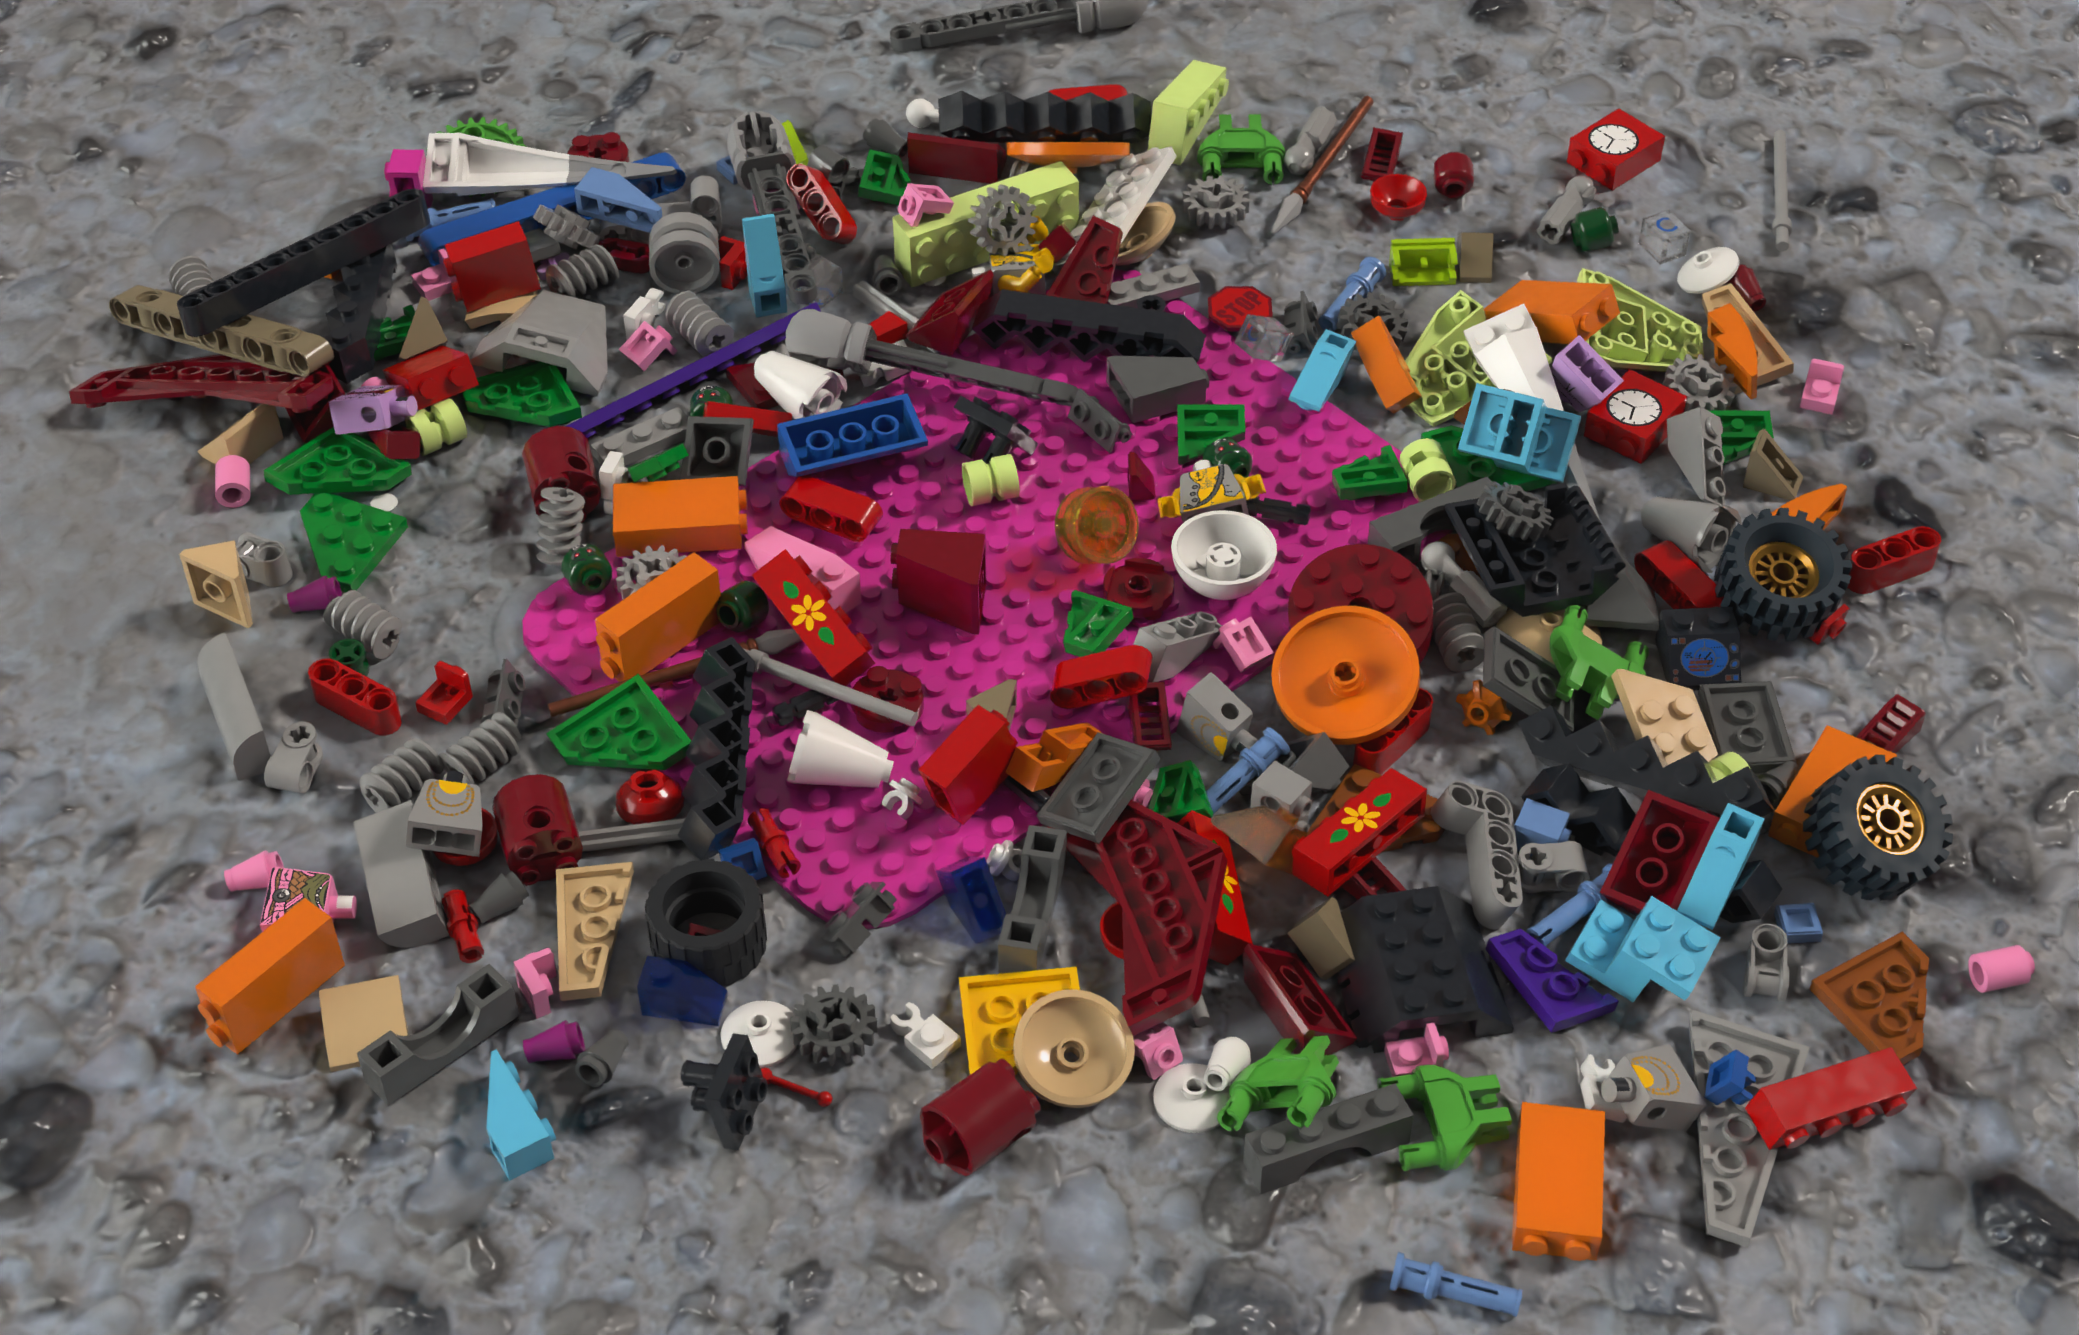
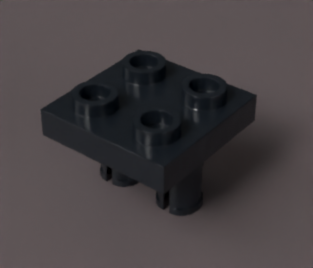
M960 396L954 406L955 409L968 418L967 421L969 422L954 449L973 459V455L987 433L993 434L995 438L982 459L986 464H989L992 457L1010 454L1013 448H1019L1033 455L1038 446V443L1029 437L1030 429L1018 423L1019 421L1003 411L999 413L992 409L991 405L977 397L970 401Z
M733 1033L718 1064L686 1060L682 1065L680 1078L683 1081V1086H694L691 1094V1106H693L694 1111L710 1113L723 1148L739 1150L745 1135H748L752 1130L754 1114L759 1102H763L766 1097L768 1084L767 1080L763 1077L758 1064V1056L754 1053L748 1035Z

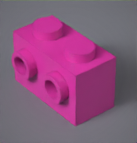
M393 149L390 162L385 163L384 169L385 179L389 182L390 187L389 197L407 189H420L424 193L427 208H431L433 195L432 193H425L423 189L426 163L424 150Z

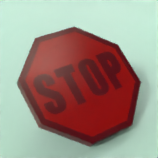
M1225 286L1208 297V319L1226 331H1246L1252 322L1253 325L1249 328V331H1256L1261 328L1262 324H1267L1273 318L1271 298L1253 286Z

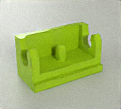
M1454 238L1391 239L1389 268L1393 286L1456 285L1455 265H1458Z

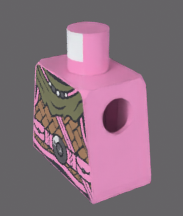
M272 867L260 922L262 932L304 898L332 917L333 924L335 919L356 918V896H338L333 876L330 874Z

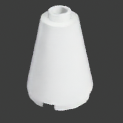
M769 351L766 354L760 355L754 364V376L757 381L786 412L792 414L793 420L838 410L842 406L843 402L839 400L841 390L846 393L847 383L846 379L838 372L775 351Z
M807 710L803 721V730L799 734L787 778L788 782L794 784L879 788L880 781L888 783L894 761L887 759L888 751L817 712Z

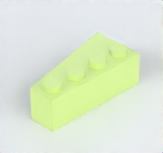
M1193 60L1153 101L1148 150L1155 147L1162 149L1172 146L1177 156L1172 164L1181 166L1221 98L1225 97L1228 91L1229 79H1225L1226 67Z

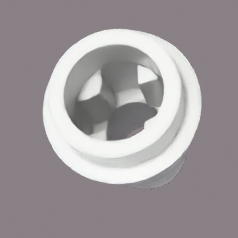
M1227 1037L1215 1044L1206 1073L1204 1074V1082L1210 1089L1214 1091L1225 1089L1243 1069L1250 1065L1251 1052L1249 1046L1242 1039Z

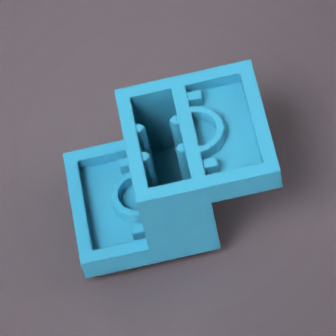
M1476 383L1458 450L1492 459L1496 467L1563 483L1581 416L1548 408L1544 399Z
M1651 896L1635 920L1600 899L1565 961L1631 1002L1635 1001L1650 980L1681 999L1686 1000L1692 993L1720 937Z

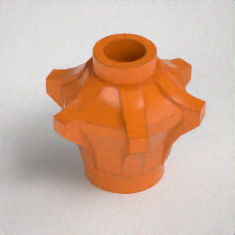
M1474 680L1472 682L1473 688L1467 694H1458L1456 702L1462 705L1465 716L1462 724L1465 727L1472 724L1484 729L1487 735H1493L1495 733V726L1502 720L1509 721L1512 713L1506 706V700L1485 688L1481 680Z

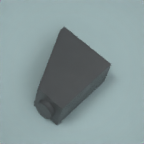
M1107 357L1106 382L1132 423L1177 411V404L1206 403V388H1209V378L1207 372L1204 369H1200L1193 357Z

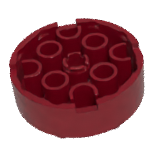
M1345 545L1329 550L1312 560L1295 580L1288 602L1289 631L1307 616L1323 609L1336 606L1370 608L1396 621L1411 638L1417 651L1419 665L1424 659L1430 646L1433 631L1432 595L1422 573L1401 554L1377 545Z

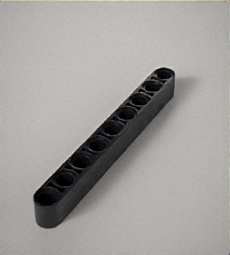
M420 189L401 191L183 296L177 301V307L185 333L191 337L209 334L430 224V216L423 191Z

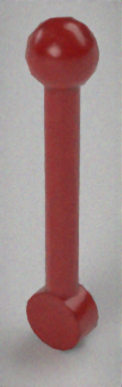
M761 1068L767 1084L772 1083L817 1100L821 1107H827L832 1103V1095L827 1091L820 1093L774 1076L769 1068Z

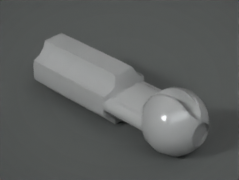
M1324 106L1313 110L1296 139V145L1289 148L1285 153L1284 163L1289 172L1295 175H1303L1312 168L1313 156L1320 151L1337 122L1333 111L1327 110Z
M1576 176L1567 183L1563 196L1558 197L1540 221V226L1537 228L1540 239H1544L1550 244H1556L1562 240L1570 229V223L1574 222L1576 214L1582 210L1583 206L1592 202L1595 197L1596 188L1590 178Z

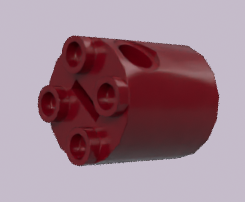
M553 426L544 428L531 436L525 443L522 452L536 514L540 516L547 513L540 509V503L548 500L541 496L542 489L547 487L565 488L579 493L585 500V505L582 509L584 513L582 523L587 519V514L591 513L598 505L601 497V489L588 439L581 431L572 427Z
M537 774L514 779L503 786L493 799L492 810L507 865L522 884L528 886L538 881H548L556 878V869L578 867L577 863L581 859L583 846L563 783L555 777Z
M1001 1058L995 1063L989 1061L921 1108L920 1120L923 1129V1143L929 1155L936 1162L946 1164L956 1173L968 1176L1003 1152L1013 1142L1032 1131L1036 1124L1035 1114L1041 1110V1107L1033 1093L1028 1090L1024 1091L1020 1083L1015 1079V1072L1012 1066L1005 1059Z

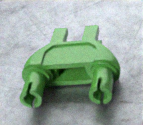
M1219 114V129L1203 141L1197 152V161L1203 167V181L1207 180V176H1213V180L1222 176L1221 168H1264V180L1266 183L1272 184L1271 176H1274L1275 184L1283 180L1282 165L1284 164L1286 151L1282 143L1274 135L1262 128L1261 114H1248L1249 128H1232L1231 114Z
M1571 605L1565 610L1562 624L1556 627L1550 636L1551 656L1561 676L1555 696L1568 702L1572 697L1574 689L1577 691L1580 688L1591 694L1585 713L1598 720L1602 716L1604 708L1609 709L1614 699L1619 698L1611 677L1617 669H1625L1646 676L1643 668L1649 656V648L1644 645L1641 654H1639L1642 643L1637 641L1630 642L1626 647L1624 658L1583 634L1582 630L1587 621L1588 613L1583 609L1578 618L1580 606Z
M1328 1035L1314 1036L1300 1054H1291L1297 1046L1294 1038L1280 1039L1267 1056L1243 1069L1229 1087L1230 1099L1217 1115L1219 1124L1228 1131H1233L1234 1129L1238 1131L1251 1111L1289 1107L1287 1117L1290 1122L1300 1128L1304 1125L1309 1127L1321 1107L1329 1106L1337 1095L1330 1078L1339 1060L1336 1055H1324L1325 1050L1331 1043Z
M1429 1064L1416 1066L1412 1070V1074L1389 1078L1382 1077L1377 1080L1378 1089L1396 1083L1404 1099L1416 1098L1422 1103L1434 1141L1399 1145V1160L1404 1172L1436 1165L1440 1169H1444V1171L1454 1170L1466 1160L1477 1145L1509 1139L1507 1126L1512 1124V1118L1508 1107L1492 1108L1498 1105L1496 1093H1500L1501 1089L1496 1074L1464 1078L1445 1068Z

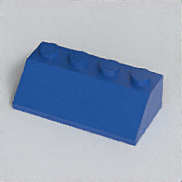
M908 393L777 424L779 453L788 475L794 477L928 446V439Z

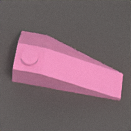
M772 526L744 543V547L757 570L785 549L793 559L800 555L812 570L808 578L813 584L820 580L832 595V598L827 602L834 610L840 606L847 613L862 603L860 573L837 555Z

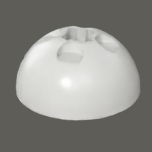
M1226 510L1209 511L1188 519L1176 530L1171 544L1173 562L1182 580L1195 592L1217 600L1240 598L1256 590L1269 576L1277 554L1276 540L1266 525L1247 514Z

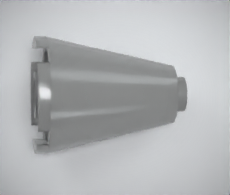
M1656 496L1647 501L1641 510L1642 525L1645 529L1662 542L1669 540L1674 543L1702 571L1712 573L1711 569L1717 566L1729 536H1731L1733 529L1736 527V522L1741 524V517L1737 510L1720 504Z

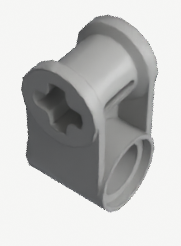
M244 532L240 535L236 547L246 579L265 584L269 587H279L290 581L292 569L285 547L281 542L259 537L251 532Z
M296 722L285 729L275 752L269 758L265 767L264 781L267 787L303 794L308 791L312 778L324 756L321 746L315 742L317 733L311 723Z
M1575 841L1544 844L1529 843L1524 845L1519 851L1518 861L1520 863L1521 887L1525 893L1575 892L1581 883L1591 881L1582 846ZM1532 853L1533 855L1531 860H1528L1530 854Z
M1761 924L1753 930L1745 958L1744 997L1760 994L1776 996L1778 1001L1786 1000L1789 986V967L1787 966L1788 939L1783 929L1777 925Z

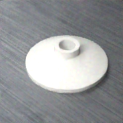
M1726 247L1704 250L1690 258L1681 267L1677 277L1678 284L1683 291L1692 294L1706 293L1719 288L1737 272L1739 257L1734 250Z
M754 1001L744 1004L731 1012L722 1025L721 1043L724 1051L726 1050L733 1033L748 1035L754 1053L758 1056L760 1068L777 1065L790 1057L798 1046L793 1044L790 1017L795 1015L784 1005L772 1001Z
M1198 1063L1178 1065L1166 1071L1158 1079L1153 1092L1154 1107L1159 1117L1174 1129L1188 1133L1207 1132L1220 1126L1217 1115L1230 1099L1229 1087L1231 1083L1221 1091H1214L1204 1082L1207 1065ZM1191 1089H1196V1090H1199V1091H1197V1092H1192V1091H1190V1090H1191Z

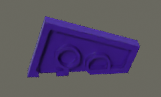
M1521 928L1489 938L1485 948L1551 1033L1616 1010L1619 1000L1609 993L1603 996L1590 987L1589 978L1579 971L1573 974L1557 962L1558 955Z

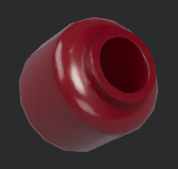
M1449 152L1443 154L1435 161L1433 168L1434 186L1441 195L1448 198H1459L1472 189L1474 184V168L1471 159L1467 155L1460 152Z

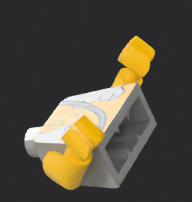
M1035 216L1038 218V221L1030 225V228L1036 232L1034 235L1030 234L1026 237L1029 242L1027 246L1019 243V252L1017 253L1010 251L1008 248L1007 256H1003L997 251L995 254L989 253L990 266L972 268V278L991 269L994 274L992 283L994 295L1002 289L1046 295L1044 274L1052 270L1054 256L1048 248L1040 250L1038 243H1035V241H1041L1048 236V228L1039 216Z
M1200 460L1194 464L1192 472L1184 473L1180 476V487L1176 488L1171 496L1157 499L1160 518L1165 516L1178 518L1181 516L1183 523L1198 514L1217 510L1235 511L1249 515L1246 501L1256 498L1259 494L1266 493L1260 474L1244 478L1239 474H1233L1230 467L1226 464L1212 467L1210 461Z

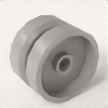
M676 212L662 217L652 226L649 234L650 274L657 285L672 293L679 294L683 291L697 293L707 289L716 280L720 271L718 234L709 220L701 215L690 212Z

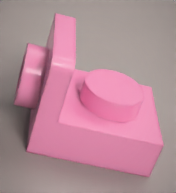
M908 183L900 199L897 211L911 227H918L923 213L930 215L936 213L950 214L954 202L939 186Z
M444 248L438 250L439 265L426 268L411 275L414 287L428 301L453 292L450 284L455 283L456 280L454 276L449 278L443 259L448 258V255Z
M646 321L618 349L643 371L653 363L664 349L673 356L677 352L670 343L673 337L660 325L654 329Z
M1812 359L1799 408L1833 415L1844 365Z
M1252 617L1238 622L1235 618L1225 623L1218 629L1220 635L1212 643L1215 649L1222 646L1226 648L1240 672L1268 659L1274 653Z
M545 948L513 962L517 986L536 1019L551 1013L549 996L553 995V989L549 979L557 975L554 955L550 948Z
M1162 1022L1135 1036L1133 1035L1134 1055L1142 1059L1147 1076L1153 1080L1183 1061L1174 1028Z
M1435 1023L1426 1024L1423 1037L1385 1042L1384 1053L1392 1077L1412 1074V1070L1420 1065L1431 1064L1443 1068L1444 1060L1449 1059L1447 1040L1445 1036H1439Z

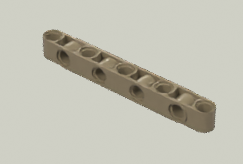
M135 285L109 301L111 314L121 324L273 370L306 377L330 363L334 358L332 347L325 338L299 330L296 327L250 314L209 334L199 337L188 336L185 333L177 307V301L183 296L168 291Z

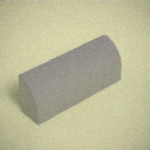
M225 632L212 638L203 646L197 658V667L237 779L241 781L264 773L271 755L263 728Z
M411 800L353 821L377 936L386 944L402 948L422 946L449 936L430 850L406 847L408 817L414 806Z

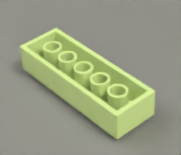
M1058 161L950 197L954 202L950 214L936 213L930 215L923 213L918 227H911L900 214L893 216L895 266L911 287H915L988 262L990 252L986 251V247L983 248L976 244L979 237L970 234V231L976 226L968 222V218L975 217L976 212L972 211L970 207L971 205H980L977 196L980 194L987 197V188L992 187L998 191L999 184L1006 185L1008 188L1011 186L1020 189V193L1030 196L1027 203L1036 206V209L1030 214L1034 217H1040L1048 228V235L1060 224H1065L1071 232L1079 224L1078 179L1062 161ZM1015 204V211L1018 213L1019 209ZM986 228L989 235L991 236L992 230L990 228Z

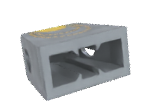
M1212 672L1207 674L1187 692L1176 733L1218 761H1224L1235 750L1240 753L1244 748L1249 749L1258 741L1248 732L1253 717L1251 709Z
M458 771L447 772L443 780H426L408 817L406 847L479 857L482 835L480 788L477 785L466 784L465 775Z
M1670 1044L1627 1053L1621 1058L1601 1085L1603 1099L1608 1103L1618 1102L1629 1122L1635 1126L1687 1131L1707 1105Z

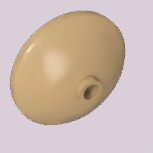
M1152 202L1145 205L1120 245L1116 266L1144 261L1162 245L1172 231L1176 218L1175 212L1169 204Z
M1509 609L1498 620L1496 627L1554 664L1550 652V636L1552 631L1562 624L1565 610L1522 617ZM1579 610L1578 612V618L1580 617L1581 610ZM1585 622L1582 630L1583 634L1602 645V637L1598 627L1586 626Z
M1071 989L1045 995L1026 1010L1016 1028L1013 1054L1020 1076L1035 1094L1055 1105L1083 1108L1107 1100L1122 1087L1133 1065L1135 1046L1133 1034L1128 1027L1125 1017L1111 1002L1088 991ZM1072 1052L1077 1056L1078 1060L1076 1062H1068L1064 1058V1054Z

